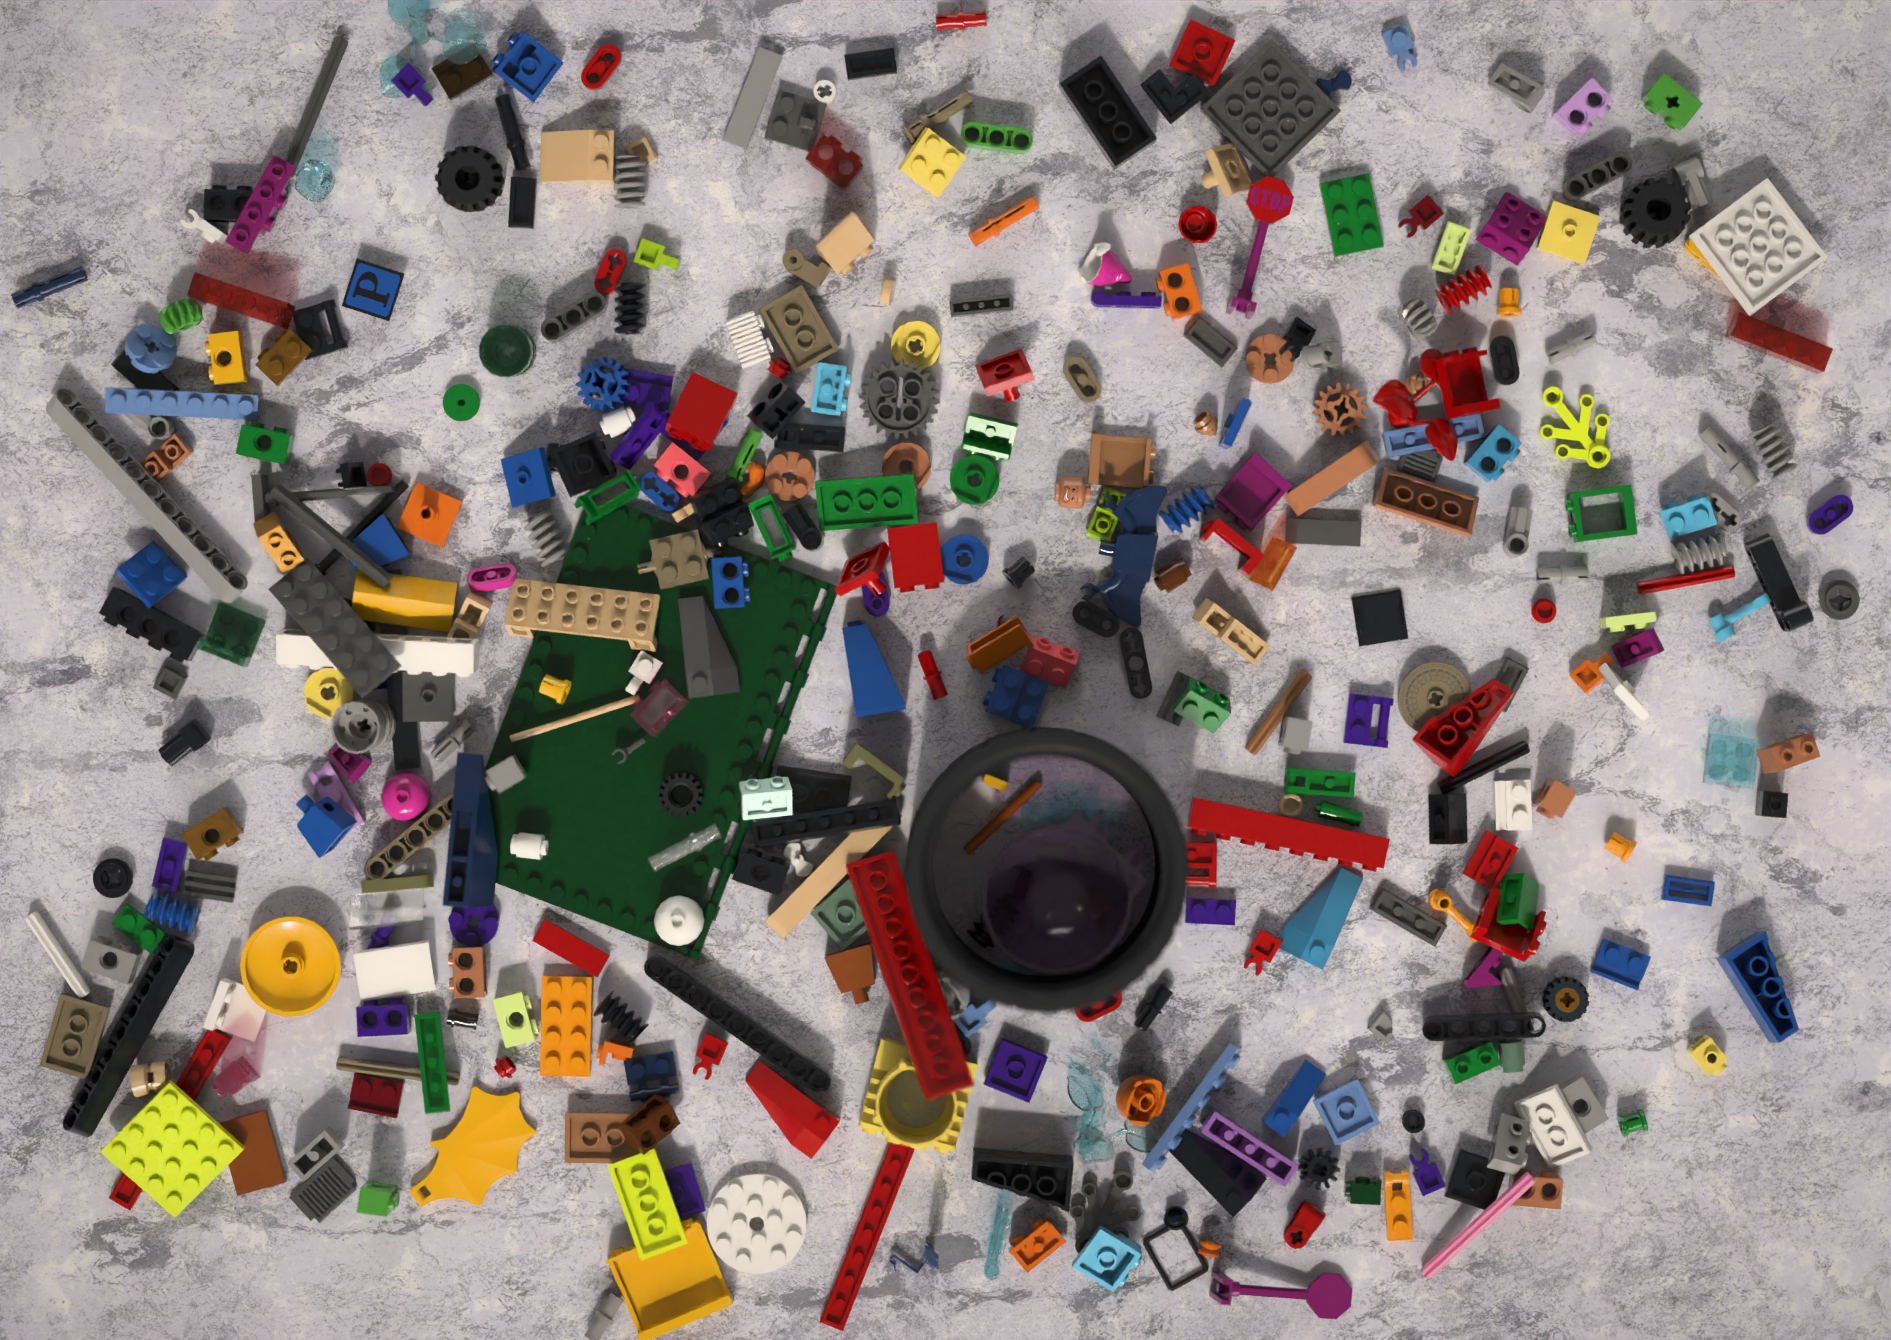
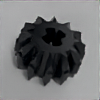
M1317 1147L1316 1155H1314L1311 1149H1308L1310 1157L1306 1158L1303 1155L1300 1157L1306 1164H1300L1297 1168L1300 1171H1305L1299 1175V1178L1301 1180L1307 1179V1187H1311L1315 1182V1189L1320 1190L1321 1183L1323 1182L1325 1187L1329 1188L1330 1184L1327 1181L1329 1178L1334 1182L1337 1181V1177L1332 1172H1340L1339 1167L1333 1166L1339 1161L1338 1158L1333 1157L1329 1159L1332 1152L1327 1150L1323 1155L1321 1147ZM1317 1163L1321 1166L1325 1165V1168H1322L1323 1172L1321 1174H1318L1317 1171L1313 1172V1169H1316L1314 1165Z

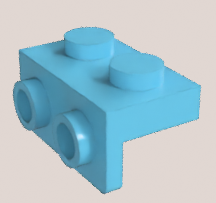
M818 362L811 412L841 417V411H846L848 397L844 396L845 386L850 387L852 372L848 371L847 365L841 366Z

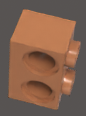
M1813 733L1796 735L1756 750L1764 774L1780 772L1821 757Z
M1547 778L1532 804L1538 807L1536 812L1547 818H1562L1577 792L1556 779Z
M485 945L473 947L455 946L452 948V952L448 954L449 968L453 967V977L449 979L450 992H454V998L485 997L487 995ZM462 953H469L473 957L471 966L462 964L460 959ZM463 978H470L473 981V990L466 991L461 985Z
M1520 1169L1516 1175L1509 1174L1508 1188L1527 1172L1536 1180L1511 1205L1561 1209L1563 1179L1560 1176H1556L1557 1172L1542 1171L1541 1175L1532 1174V1170ZM1547 1183H1552L1554 1187L1553 1192L1549 1195H1543V1186Z

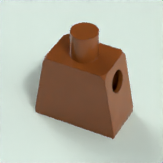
M871 942L825 955V961L841 994L852 991L855 1005L869 1001L866 987L875 984Z

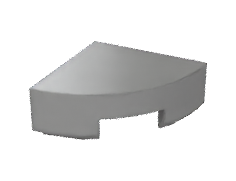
M1381 1009L1367 1029L1388 1044L1392 1038V1022L1389 1015Z

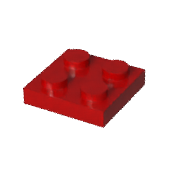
M1190 19L1169 66L1189 76L1196 73L1202 82L1214 87L1236 40Z

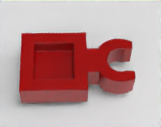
M1261 928L1248 950L1254 956L1249 957L1245 961L1244 968L1247 969L1250 963H1256L1258 969L1255 975L1258 976L1263 970V960L1270 963L1283 940Z
M706 1032L696 1054L702 1060L694 1066L693 1074L696 1075L698 1069L703 1067L707 1070L705 1079L708 1080L712 1074L711 1064L719 1066L729 1042Z

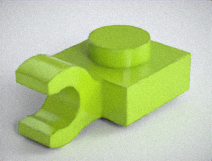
M642 238L633 262L658 271L660 264L677 271L681 261L665 255V246Z

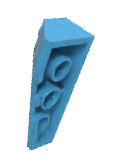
M1340 867L1320 890L1285 924L1279 936L1283 940L1279 948L1323 970L1363 878Z

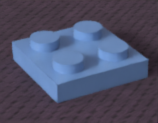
M1358 1078L1312 1100L1335 1146L1380 1124Z

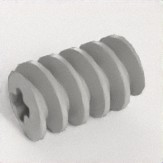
M615 156L617 161L622 162L615 165V170L622 173L615 175V180L621 183L616 184L614 189L621 193L614 195V200L621 203L614 205V207L638 208L644 206L645 202L638 200V197L646 195L645 192L639 190V187L645 186L646 182L639 180V177L645 176L646 172L639 170V167L646 166L647 163L641 161L638 156Z
M1773 424L1749 434V437H1758L1753 446H1762L1757 455H1766L1761 464H1770L1765 473H1773L1774 476L1771 479L1790 472L1797 467V463H1788L1793 458V454H1784L1789 449V445H1780L1785 440V436H1776L1781 427H1773Z
M551 511L540 512L522 521L529 522L524 527L525 531H533L528 536V539L537 540L532 545L533 549H541L536 555L537 558H545L540 564L541 567L548 566L565 558L563 554L568 550L567 547H559L564 541L563 538L555 539L556 534L560 530L550 528L555 523V520L546 519L551 514Z
M1718 533L1716 538L1712 535L1707 536L1706 542L1703 538H1698L1696 544L1693 540H1689L1687 545L1683 542L1678 543L1677 549L1674 545H1671V553L1676 568H1678L1681 574H1684L1685 566L1691 572H1694V564H1697L1700 570L1704 569L1705 561H1707L1710 567H1713L1714 559H1717L1718 563L1723 565V557H1727V547L1723 535Z

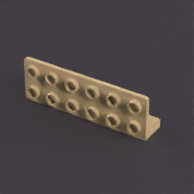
M516 579L512 584L504 625L509 635L534 638L535 630L628 640L631 649L656 652L658 642L654 632L661 598L658 594Z

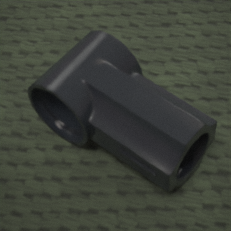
M801 503L794 505L782 514L806 550L816 552L823 547L824 537ZM811 533L818 535V543L815 546H807L806 537Z
M193 719L178 731L179 734L158 750L161 757L171 767L189 753L197 751L211 740V737L197 719Z

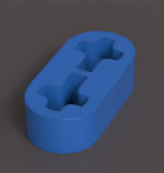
M651 472L641 476L639 481L642 492L661 509L671 512L679 507L681 501L679 494L663 479ZM648 478L651 480L655 478V485L660 490L658 492L654 491L652 488L646 490V483L644 482L645 479ZM662 492L667 496L673 494L675 496L673 499L675 505H667L665 507L663 505L665 500L660 494Z

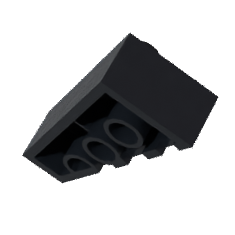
M973 1148L971 1180L1001 1190L1005 1189L1014 1192L1016 1195L1026 1196L1038 1200L1040 1203L1050 1204L1069 1212L1074 1165L1073 1156Z

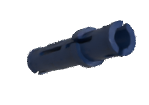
M79 266L46 281L34 282L31 284L32 286L12 293L11 296L15 306L19 309L35 301H44L45 297L86 282L88 278L83 267Z

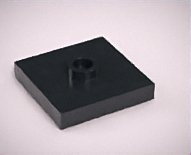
M1459 1148L1444 1196L1485 1210L1497 1199L1505 1172L1488 1168L1487 1157Z

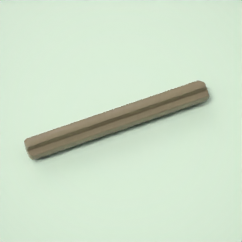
M343 1056L338 1057L336 1069L341 1071L421 1081L419 1066ZM446 1070L448 1085H458L460 1073Z

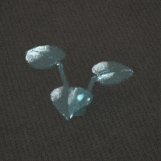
M388 0L389 15L395 23L405 26L412 21L408 27V33L412 41L410 43L411 51L408 62L402 56H393L386 59L382 64L379 74L381 94L388 98L404 96L390 80L407 63L422 76L421 70L412 65L417 44H426L430 38H433L440 43H445L443 54L450 62L466 64L475 59L486 48L487 43L484 37L470 25L452 23L445 28V38H441L434 32H430L424 21L416 20L423 18L427 14L429 0Z
M1069 1075L1067 1077V1090L1072 1103L1082 1111L1090 1110L1086 1124L1080 1129L1079 1136L1074 1140V1148L1081 1154L1083 1163L1110 1160L1114 1156V1146L1111 1139L1121 1134L1126 1135V1143L1134 1150L1144 1153L1151 1152L1158 1141L1149 1125L1138 1126L1125 1120V1129H1120L1108 1136L1103 1135L1102 1131H1099L1096 1126L1091 1124L1096 1114L1095 1109H1100L1104 1105L1101 1091L1093 1082L1077 1075Z

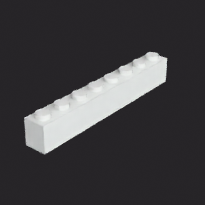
M282 629L276 634L277 664H285L287 668L309 665L310 669H323L324 666H330L337 670L304 630ZM375 634L401 664L398 670H406L408 674H421L422 671L432 672V675L435 676L456 673L458 677H469L479 669V639Z

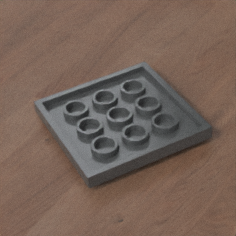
M1272 39L1200 108V111L1235 145L1264 177H1274L1341 111Z

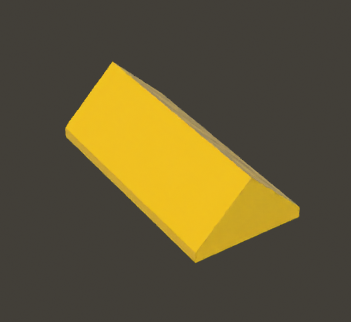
M357 569L352 609L362 620L443 632L450 631L457 583L391 574L392 579L390 583L385 587H381L361 569Z

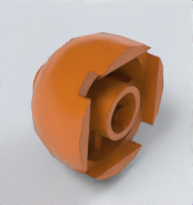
M1145 1074L1131 1075L1120 1084L1117 1090L1116 1105L1118 1111L1126 1120L1135 1125H1148L1151 1123L1148 1120L1152 1119L1153 1116L1158 1117L1165 1106L1166 1091L1162 1089L1163 1084Z

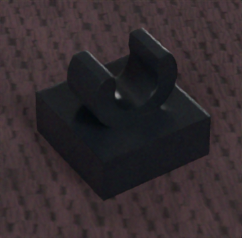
M363 462L340 464V468L336 469V473H341L342 482L338 483L339 487H343V489L367 487Z

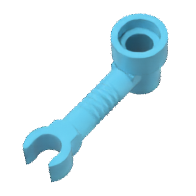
M1763 594L1725 617L1720 613L1709 619L1708 621L1715 631L1714 636L1718 643L1736 633L1731 624L1770 603L1771 600L1768 594Z

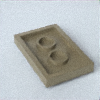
M803 285L798 286L759 309L796 375L839 351L838 346Z
M65 993L60 994L39 1066L86 1079L95 1062L111 1007L79 999Z

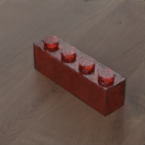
M194 272L187 293L188 297L286 330L289 328L296 307L287 302Z
M1741 312L1733 315L1725 336L1728 340L1816 374L1825 371L1833 350L1831 347Z

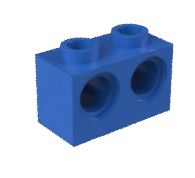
M743 557L711 559L715 609L746 607V602L750 601V587H745L744 577L749 576L748 561L743 562ZM727 563H734L737 566V574L734 577L725 575L724 567ZM729 588L738 590L739 598L736 602H729L726 599L725 593Z

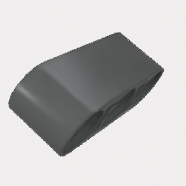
M1618 152L1572 176L1562 186L1563 196L1570 201H1576L1620 178L1630 171L1632 167L1631 157L1625 152ZM1615 159H1620L1624 162L1623 171L1615 169L1613 165ZM1596 170L1602 174V182L1598 183L1592 179V171ZM1571 182H1576L1580 185V194H1573L1570 191L1569 186Z
M598 292L588 293L546 319L541 325V334L550 342H559L603 315L607 310L608 303L602 294ZM593 298L601 299V308L596 311L589 308L590 300ZM572 311H578L581 315L579 322L571 324L568 321V315ZM551 324L559 326V333L554 337L547 335V328Z

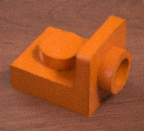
M607 1038L604 1044L599 1043L596 1058L600 1059L599 1065H605L608 1053H612V1058L626 1061L627 1057L632 1058L635 1045L623 1044L620 1041Z

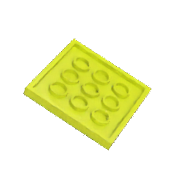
M170 1080L102 1148L101 1153L175 1218L244 1150L245 1146Z

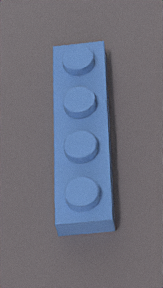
M1480 413L1447 420L1456 431L1458 444L1485 438ZM1428 424L1383 432L1382 438L1387 458L1435 449L1425 434V428Z

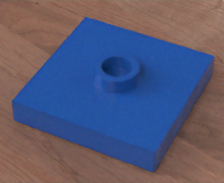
M1246 398L1241 399L1234 414L1229 413L1223 426L1227 429L1219 447L1226 450L1232 447L1252 401Z
M544 447L501 459L512 508L556 496Z

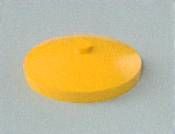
M299 916L280 917L262 925L248 939L241 956V977L249 996L264 1010L279 1016H302L323 1006L335 993L342 974L341 953L333 936L317 922Z

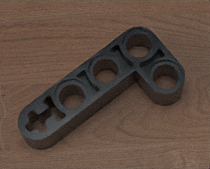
M1766 533L1745 543V551L1764 593H1767L1771 600L1769 604L1781 629L1784 632H1791L1813 622L1812 611L1805 601L1800 600L1772 537Z

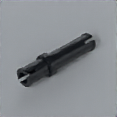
M510 94L498 96L495 98V102L506 134L507 150L511 152L516 171L531 167L526 153V141L520 133Z

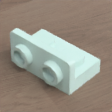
M775 776L769 779H749L739 782L743 820L792 815V788L788 777Z

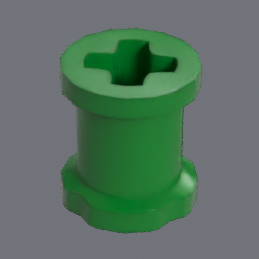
M1639 1109L1637 1113L1627 1116L1617 1115L1619 1128L1624 1137L1628 1136V1133L1639 1130L1648 1131L1647 1120L1642 1109Z

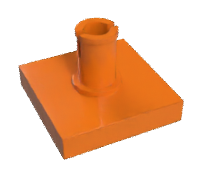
M416 482L396 528L444 548L463 502Z

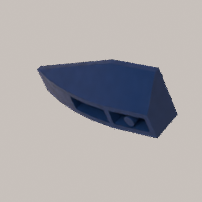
M457 753L443 906L471 908L493 906L498 852L482 754Z

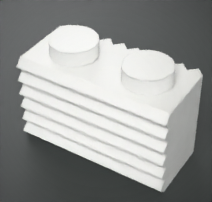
M750 311L725 321L743 369L771 359L769 353L774 352L770 339H764L761 330L765 329L760 314L755 316L754 311Z

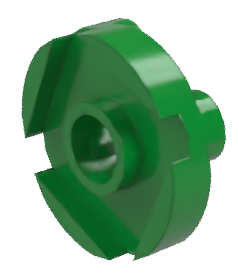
M981 455L964 457L953 466L950 473L951 490L960 501L969 505L984 504L996 494L999 487L998 470L991 460ZM975 473H978L982 483L971 487L970 481L967 478L969 475L973 476Z

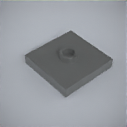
M401 672L402 722L453 721V673L435 676L432 675V672H422L421 674Z

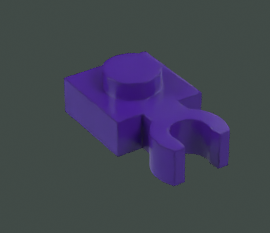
M1422 1148L1423 1158L1420 1161H1416L1412 1153L1409 1154V1160L1418 1167V1170L1413 1171L1412 1174L1422 1196L1446 1187L1436 1163L1428 1165L1429 1154Z

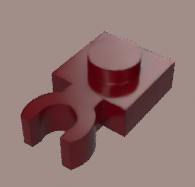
M1427 195L1408 211L1412 218L1403 219L1397 227L1401 228L1405 224L1411 227V232L1406 235L1408 239L1415 235L1418 226L1424 231L1444 213L1431 197Z

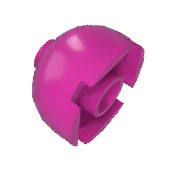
M412 772L397 773L390 777L382 787L381 793L382 805L388 815L396 820L405 822L416 820L424 815L430 806L432 798L431 789L426 780Z

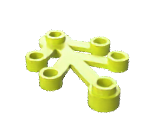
M1557 387L1545 389L1542 393L1543 403L1548 407H1553L1570 430L1554 428L1552 425H1544L1539 430L1540 437L1544 440L1558 438L1580 441L1585 448L1572 449L1565 444L1558 445L1554 450L1556 458L1561 460L1566 458L1584 459L1592 468L1599 469L1605 467L1610 461V451L1604 446L1606 428L1610 423V419L1606 414L1595 416L1593 423L1597 429L1595 441L1593 442L1588 436L1591 407L1595 403L1593 396L1584 394L1579 398L1578 404L1581 410L1578 423L1562 402V391ZM1549 393L1555 394L1556 399L1554 402H1550L1547 399ZM1584 397L1590 399L1591 403L1589 406L1583 405L1582 400ZM1599 417L1605 418L1606 423L1604 426L1598 424L1597 420ZM1544 428H1549L1551 430V435L1549 437L1544 436ZM1560 447L1565 448L1567 451L1564 457L1558 453ZM1594 452H1599L1601 454V459L1599 461L1594 460Z

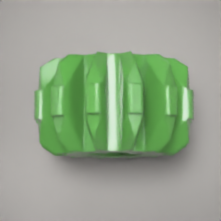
M184 298L163 307L158 313L159 321L168 334H178L192 329L204 319L200 305L193 298Z

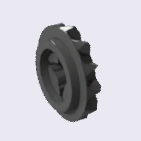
M1835 580L1826 584L1823 590L1820 591L1819 603L1822 612L1830 618L1836 620L1847 619L1857 611L1860 602L1859 593L1851 583L1844 580ZM1837 593H1840V597L1849 598V600L1841 603L1840 610L1837 603L1829 601L1836 598Z

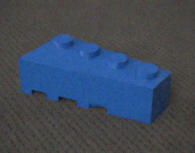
M1766 931L1755 932L1716 959L1769 1043H1780L1798 1031L1799 1027L1790 1001L1786 997L1782 977L1779 976L1775 965L1776 960L1773 952L1770 950Z

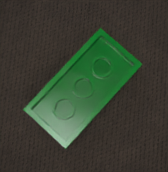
M915 473L815 481L820 531L919 524L920 522Z

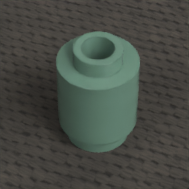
M1513 1038L1502 1039L1503 1041L1498 1042L1500 1067H1503V1073L1523 1071V1065H1525L1523 1040Z

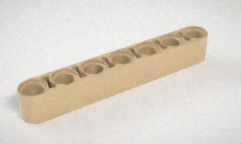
M893 826L850 833L765 922L783 939L847 874L846 864L859 861Z

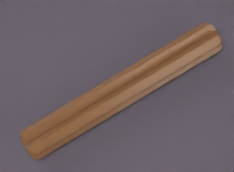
M1301 670L1245 746L1248 752L1253 755L1259 752L1312 679L1308 672Z

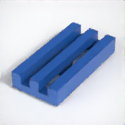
M1664 875L1662 900L1712 907L1715 882ZM1670 881L1709 887L1708 891L1670 886ZM1669 891L1705 895L1707 896V901L1670 896L1668 893Z

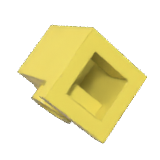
M1704 1035L1686 1050L1705 1074L1709 1076L1712 1073L1716 1076L1727 1067L1724 1063L1729 1059L1714 1043L1713 1039L1707 1035ZM1709 1054L1715 1055V1059L1712 1062L1707 1060Z

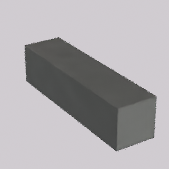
M1012 294L949 301L951 318L1013 311Z

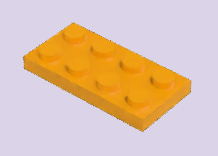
M542 976L540 1076H591L593 976Z

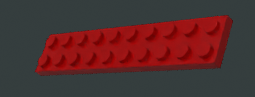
M894 850L846 864V870L925 1102L973 1087L974 1081L928 948L914 920L907 888Z

